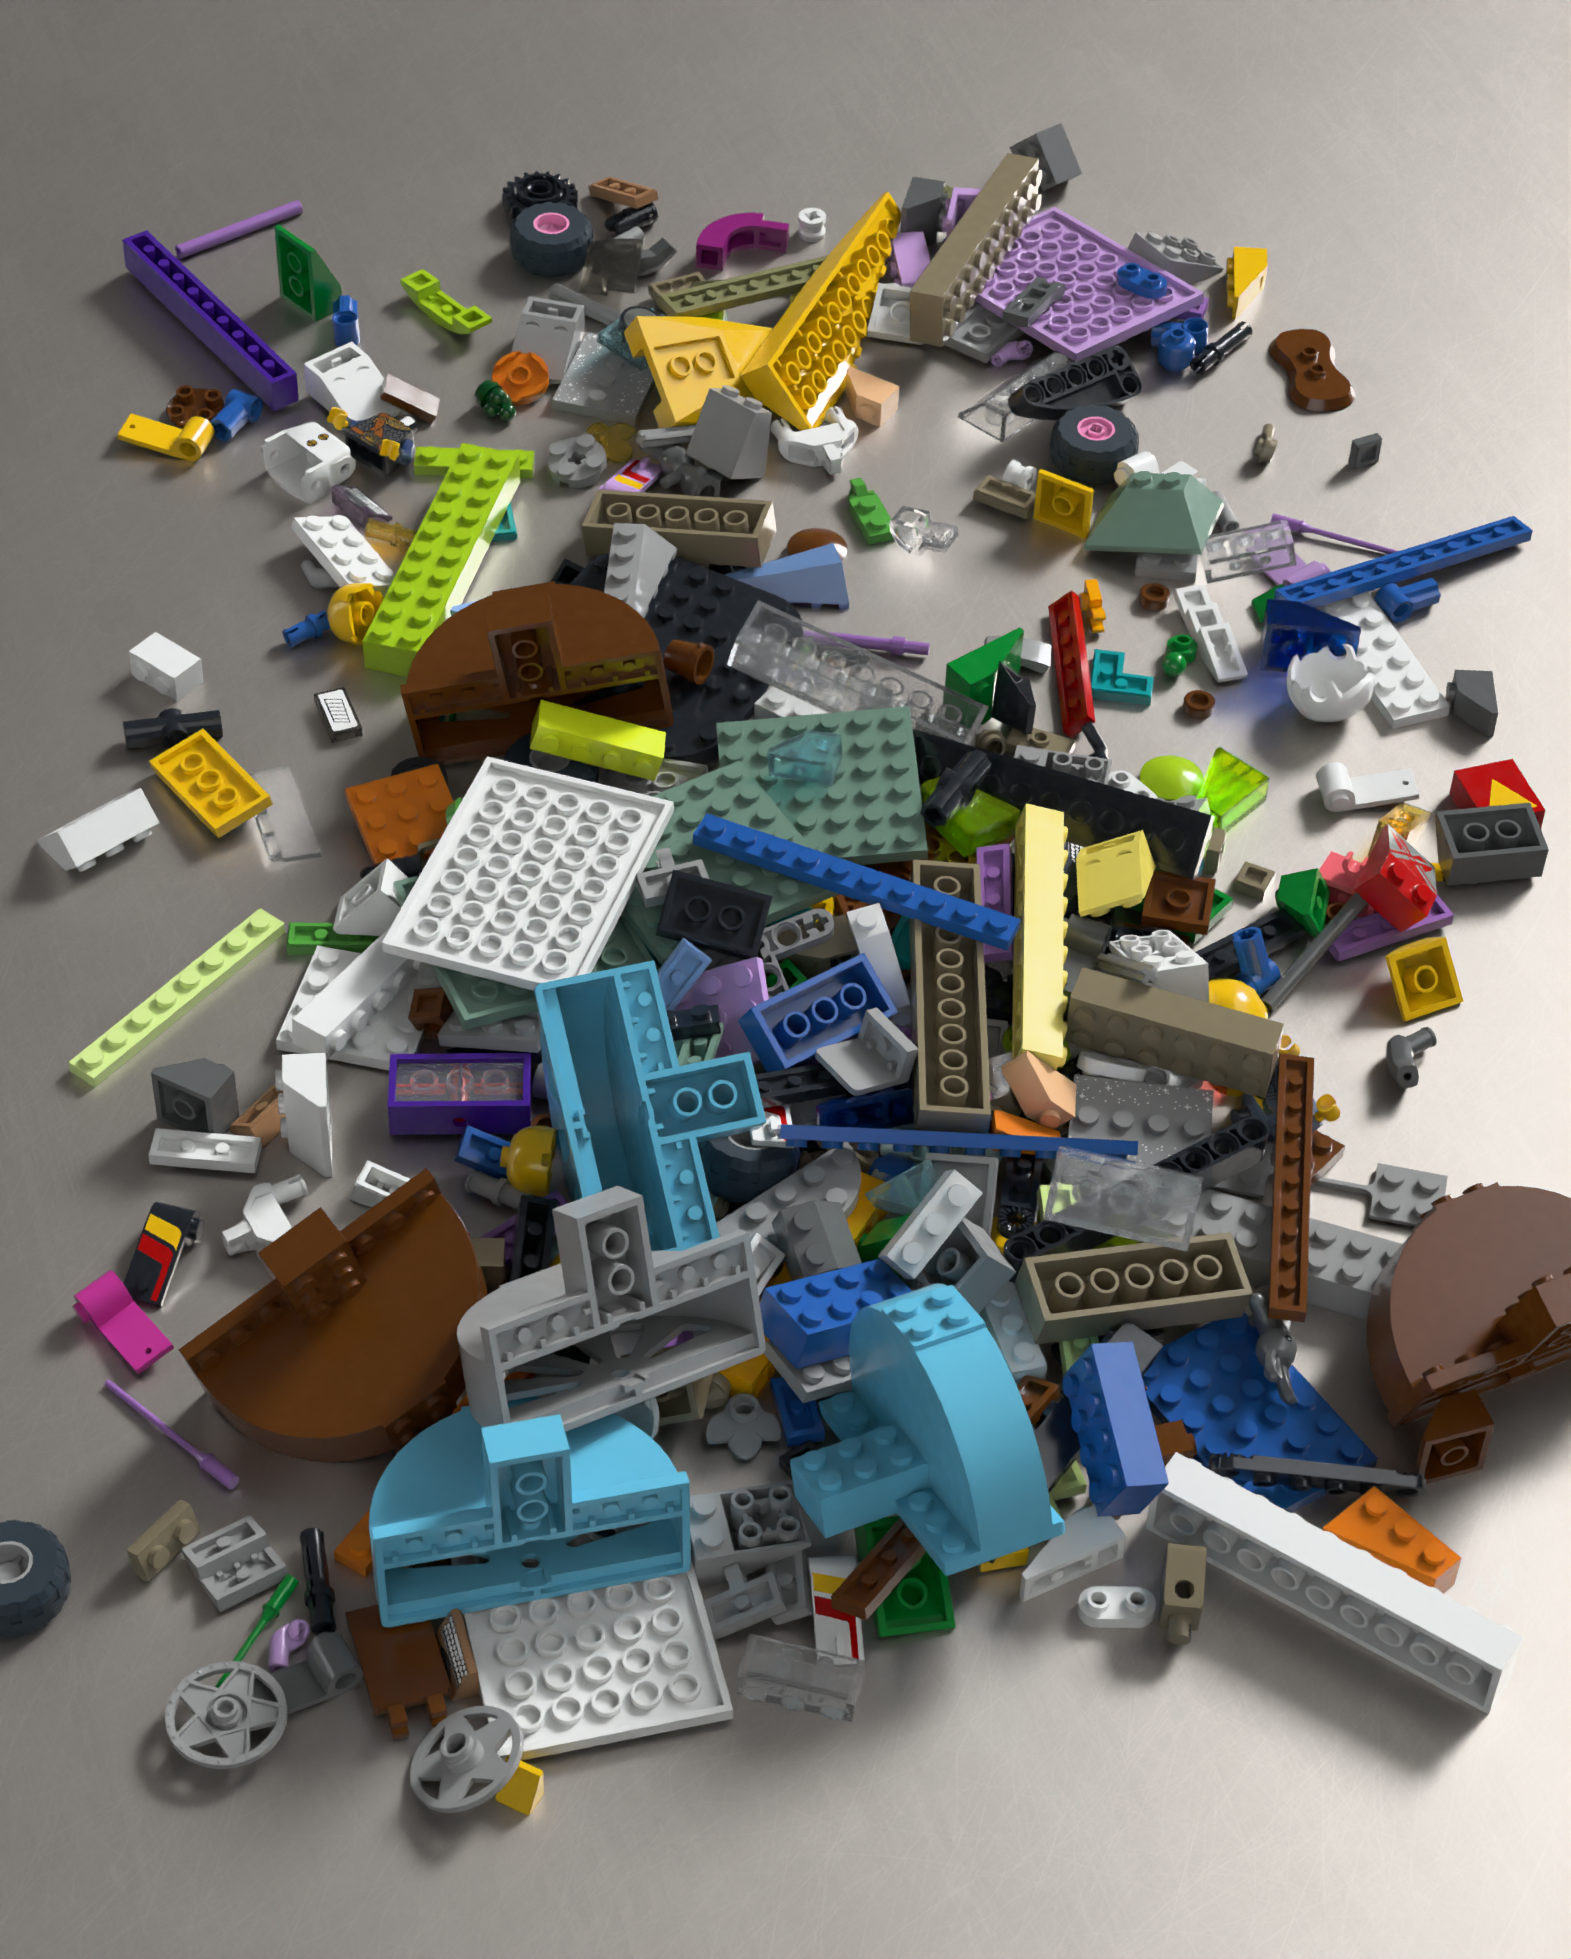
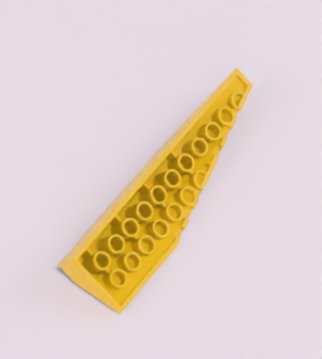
M889 191L883 193L825 258L740 375L746 387L758 401L800 431L821 426L825 420L826 411L835 405L846 388L847 368L851 366L857 369L854 362L861 355L862 348L860 342L867 335L868 328L866 322L871 317L879 279L885 275L886 267L884 262L887 257H890L892 251L890 242L896 238L901 221V210Z

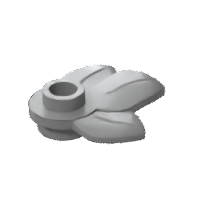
M740 1393L732 1397L727 1403L724 1412L711 1417L706 1429L708 1444L728 1443L731 1453L742 1461H749L758 1455L762 1440L776 1441L781 1438V1426L778 1419L774 1415L763 1411L758 1400L753 1395L747 1393Z

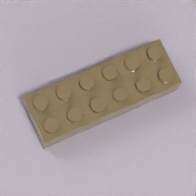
M613 490L597 491L581 526L586 555L589 556L610 553L614 523L645 524L677 548L676 556L692 563L745 566L748 568L762 567L776 533L773 501Z
M1082 967L1070 996L1065 1041L1080 1047L1105 1052L1115 1057L1140 1062L1146 1066H1154L1172 1071L1181 1076L1193 1077L1213 1085H1221L1242 1091L1248 1095L1266 1098L1277 1068L1284 1024Z
M1231 1232L1024 1258L1015 1280L1035 1344L1103 1336L1112 1327L1118 1331L1126 1320H1129L1141 1330L1238 1318L1242 1317L1253 1294Z

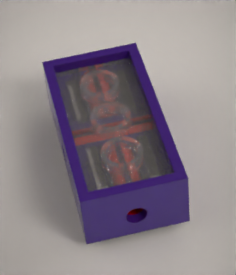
M531 1053L390 1054L388 1087L390 1135L462 1134L467 1125L488 1134H516L521 1129L531 1126Z

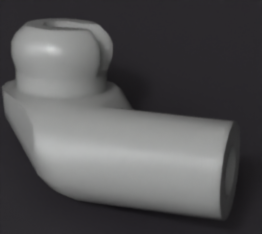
M308 559L302 563L301 569L314 588L339 587L324 568H318L314 560Z

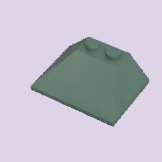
M1148 471L1132 473L1108 496L1084 544V550L1201 555L1223 509V501L1191 474H1180L1178 472L1162 474Z

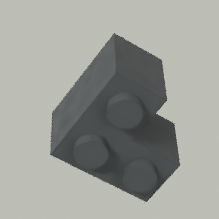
M1062 123L1040 131L1009 147L1012 154L1039 158L1038 170L1042 171L1040 184L1043 191L1082 174Z

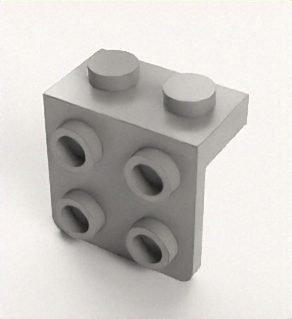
M878 1008L866 1010L858 1038L818 1048L815 1058L850 1094L858 1096L908 1082L919 1049Z

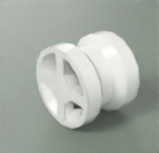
M818 208L803 209L799 213L798 219L801 224L798 228L799 237L807 242L822 240L825 237V227L823 226L826 222L825 212Z
M1012 460L1005 470L1002 481L1031 491L1036 480L1037 470L1032 466L1023 467L1019 461Z

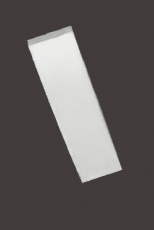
M1205 584L1175 589L1173 596L1191 638L1197 642V650L1217 683L1246 678L1248 673L1229 622H1223L1217 603H1211Z

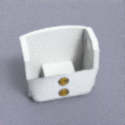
M316 422L283 430L265 439V444L260 449L262 467L268 471L271 478L289 494L309 504L331 493L352 475L356 467L355 459L350 456V448ZM276 450L275 455L270 457L272 451Z

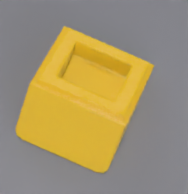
M508 1755V1756L506 1757V1759H505V1762H506V1763H507L508 1760H509V1757H510L509 1755ZM520 1760L512 1778L496 1794V1800L518 1812L530 1815L544 1795L543 1771Z

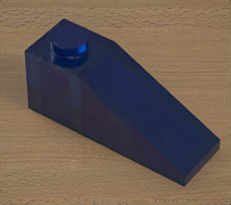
M899 1085L858 1096L849 1093L815 1106L817 1126L889 1129L914 1123L911 1088Z

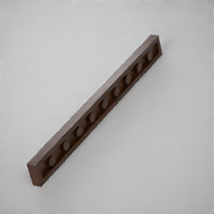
M1280 1053L1277 1067L1267 1318L1305 1323L1308 1287L1314 1058Z
M1027 1374L1017 1384L1031 1425H1036L1048 1404L1052 1400L1057 1401L1060 1397L1059 1385ZM901 1517L831 1595L833 1609L866 1621L926 1552Z

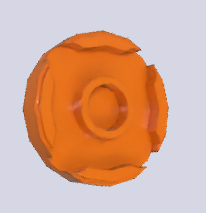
M514 351L504 355L495 363L492 381L499 383L503 387L506 394L511 397L512 404L514 405L532 403L538 400L548 388V367L544 360L535 353L528 352L529 354L521 353V351Z

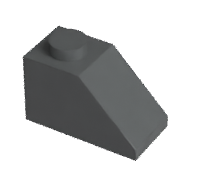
M1455 669L1453 681L1448 682L1446 687V700L1451 701L1453 714L1484 735L1493 737L1498 718L1493 672Z

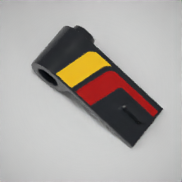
M157 1201L151 1206L123 1283L134 1301L159 1307L163 1306L184 1245L191 1246L195 1240L199 1241L203 1234L204 1220L200 1219L198 1211Z

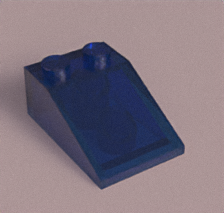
M1267 599L1260 640L1259 670L1287 672L1289 664L1295 655H1298L1301 661L1305 655L1317 653L1325 646H1328L1334 656L1341 657L1347 654L1342 645L1348 644L1353 647L1357 656L1361 627L1298 601Z

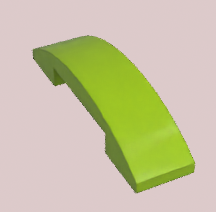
M424 269L400 279L402 287L414 303L429 318L449 331L459 334H470L492 323V317L475 305L466 309L442 292L440 281Z

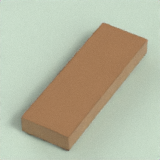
M610 176L588 186L591 196L635 209L658 200L657 190Z

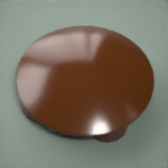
M189 385L180 386L176 390V395L167 404V417L171 423L180 428H183L186 422L195 416L202 417L211 422L224 408L222 394L217 389L208 390L192 388Z
M810 528L794 534L788 541L787 551L788 556L833 543L842 561L847 554V544L843 537L836 532L823 528Z

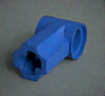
M350 295L339 296L333 302L332 323L335 345L341 347L353 342L357 346L360 343L358 303Z
M1189 318L1183 323L1162 322L1152 327L1151 346L1158 347L1161 334L1173 328H1182L1194 337V356L1202 353L1207 345L1208 323L1202 318Z
M232 389L225 399L224 408L210 422L217 439L226 442L247 421L255 423L261 416L263 400L252 394Z
M1430 578L1400 588L1395 583H1388L1378 590L1375 595V601L1393 622L1400 623L1409 618L1414 610L1439 603L1441 594L1437 582Z
M1256 927L1239 929L1232 935L1241 972L1236 976V980L1252 987L1260 996L1280 979V970L1275 962L1267 956L1261 929Z

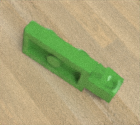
M862 478L851 479L849 481L851 486L847 498L849 502L848 509L868 544L897 539L898 530L878 495L875 494V491H867L866 484Z

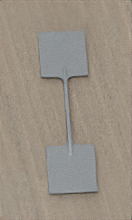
M1267 1142L1263 1160L1258 1164L1211 1187V1189L1263 1198L1266 1181L1269 1177H1273V1166L1270 1162L1273 1143ZM1378 1163L1375 1181L1370 1185L1355 1184L1323 1177L1313 1185L1369 1195L1372 1199L1369 1218L1415 1227L1421 1221L1420 1215L1433 1208L1431 1203L1445 1196L1448 1176Z

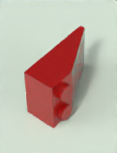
M1387 824L1383 827L1353 890L1401 933L1428 916L1437 896L1435 867Z

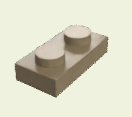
M179 1499L126 1550L138 1578L149 1582L181 1551V1548L187 1546L201 1532L191 1504Z

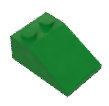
M279 224L274 226L280 297L315 322L333 314V302L339 296H342L340 283L314 248Z
M1021 627L947 663L943 711L965 731H969L978 725H983L991 719L999 661L1020 675L1024 630Z
M899 1516L881 1518L854 1528L858 1562H861L897 1522L900 1518ZM927 1551L872 1613L878 1637L956 1628L948 1576L944 1575Z

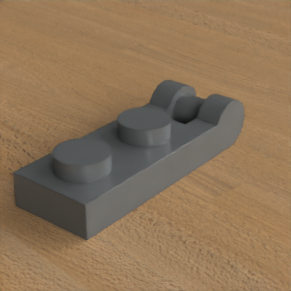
M1036 277L1003 310V321L1012 323L1017 327L1028 328L1056 299H1062L1065 292V284L1056 281L1049 283L1045 278Z

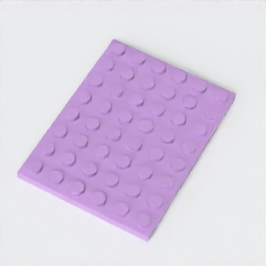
M1056 207L1031 218L1030 223L1026 224L1023 228L1020 238H1016L1011 251H1007L1002 264L996 267L992 279H988L983 292L979 293L975 298L976 303H979L982 307L1003 319V310L1036 277L1045 278L1049 283H1054L1055 281L1064 283L1065 292L1061 300L1056 299L1028 328H1017L1072 362L1079 361L1126 341L1141 332L1147 331L1204 303V293ZM1127 263H1136L1140 267L1158 273L1167 280V293L1159 299H1146L1130 292L1117 284V270Z

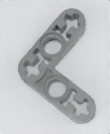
M817 908L764 928L759 947L762 948L760 952L764 972L773 973L778 978L777 983L773 987L767 988L769 999L782 993L781 991L789 989L778 960L824 943L833 936L835 926L830 912ZM819 919L822 924L826 923L824 925L825 930L819 932L817 928H813V921ZM800 925H804V931L807 933L806 939L802 937ZM788 930L796 934L797 939L792 945L785 946L778 942V936L783 931Z

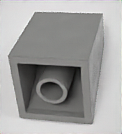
M723 385L722 388H709L686 455L730 479L763 478L766 471L772 413L762 408L763 404L760 401L749 397L745 399L740 396V391L734 387Z

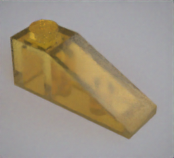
M1401 802L1378 821L1367 857L1370 856L1383 827L1387 824L1414 847L1428 824L1432 812Z

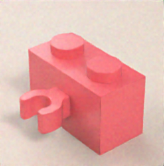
M1349 851L1346 856L1330 852L1319 869L1330 889L1328 905L1335 902L1346 904L1356 893L1353 889L1368 860L1367 857L1360 863L1353 860L1352 851ZM1367 904L1357 917L1362 918L1378 912L1370 904Z

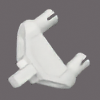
M835 406L838 414L835 413L833 407L829 408L825 413V419L830 425L796 432L792 431L788 422L781 418L780 421L783 426L776 419L771 424L770 430L778 440V450L784 458L810 467L823 465L829 474L841 472L842 468L840 465L842 460L850 452L857 440L858 427L853 421L845 417L840 407Z
M301 1174L273 1185L269 1182H263L252 1188L243 1209V1220L237 1223L236 1226L222 1232L223 1245L229 1256L253 1250L258 1255V1252L292 1228L279 1205L308 1195V1190Z

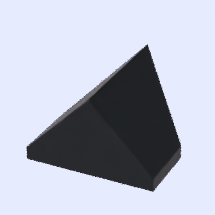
M999 661L991 718L1025 734H1032L1036 703L1029 677L1020 676Z

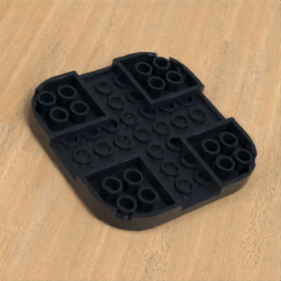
M610 553L597 556L595 560L578 574L570 585L604 592ZM675 556L674 560L670 561L668 572L665 578L661 579L658 585V592L655 598L651 599L644 619L654 631L659 642L662 660L664 659L668 644L674 639L710 645L714 649L715 657L712 671L701 685L689 682L686 678L668 671L664 667L674 724L671 727L655 729L666 732L664 759L707 765V767L718 763L719 752L716 723L750 720L754 715V703L772 686L782 690L796 673L803 661L805 649L803 621L797 610L785 599ZM641 681L601 688L576 702L575 705L580 706L639 689L644 686V683Z

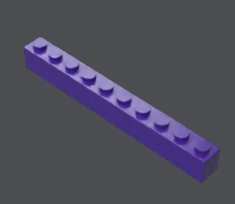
M146 230L122 239L125 267L273 411L299 401L297 373L151 233Z

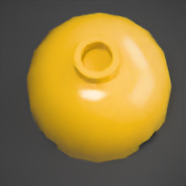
M371 583L346 584L334 592L327 609L330 628L335 636L346 643L363 645V639L383 601V595L380 591H374L372 587L374 585Z
M529 1126L523 1128L513 1136L510 1146L502 1147L500 1167L506 1168L507 1179L513 1188L523 1193L533 1194L535 1197H545L548 1195L552 1178V1161L555 1157L556 1128L548 1126Z

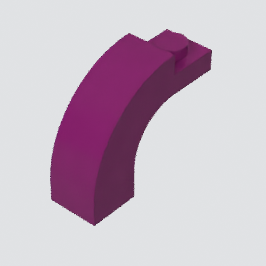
M738 213L717 219L706 226L698 237L696 243V267L723 271L727 259L733 253L744 249H762L786 253L789 243V224L764 220V213Z

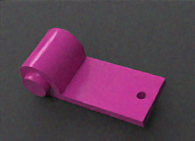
M112 1270L107 1271L74 1295L77 1303L72 1308L84 1324L91 1321L138 1375L174 1349L173 1344L133 1301L125 1285Z

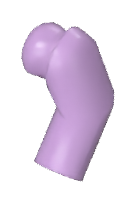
M1027 340L1008 342L991 357V361L995 367H1002L1011 360H1025L1030 357L1033 345Z
M295 1619L278 1629L271 1636L268 1665L271 1673L288 1667L289 1654L307 1640V1636L310 1634V1626L305 1620Z

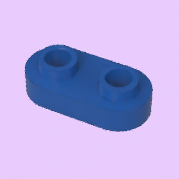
M1127 263L1117 270V284L1130 292L1146 299H1159L1167 293V280L1158 273L1140 267L1136 263Z

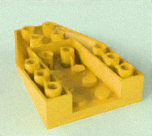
M636 316L624 331L633 358L646 357L662 401L653 410L659 428L696 425L709 388H722L723 385H728L740 391L739 395L745 399L746 397L756 399L746 387L740 375L773 328L705 317Z

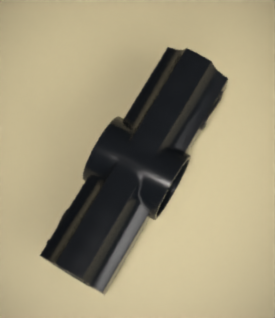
M169 708L160 712L157 718L123 722L126 749L162 745L168 750L201 729H204L212 738L223 737L220 710L184 714L179 709Z
M978 749L973 752L967 751L953 769L947 768L942 773L935 791L921 808L920 814L925 818L928 825L935 828L940 825L945 826L960 807L965 809L970 804L976 793L977 786L988 775L992 765L984 752Z

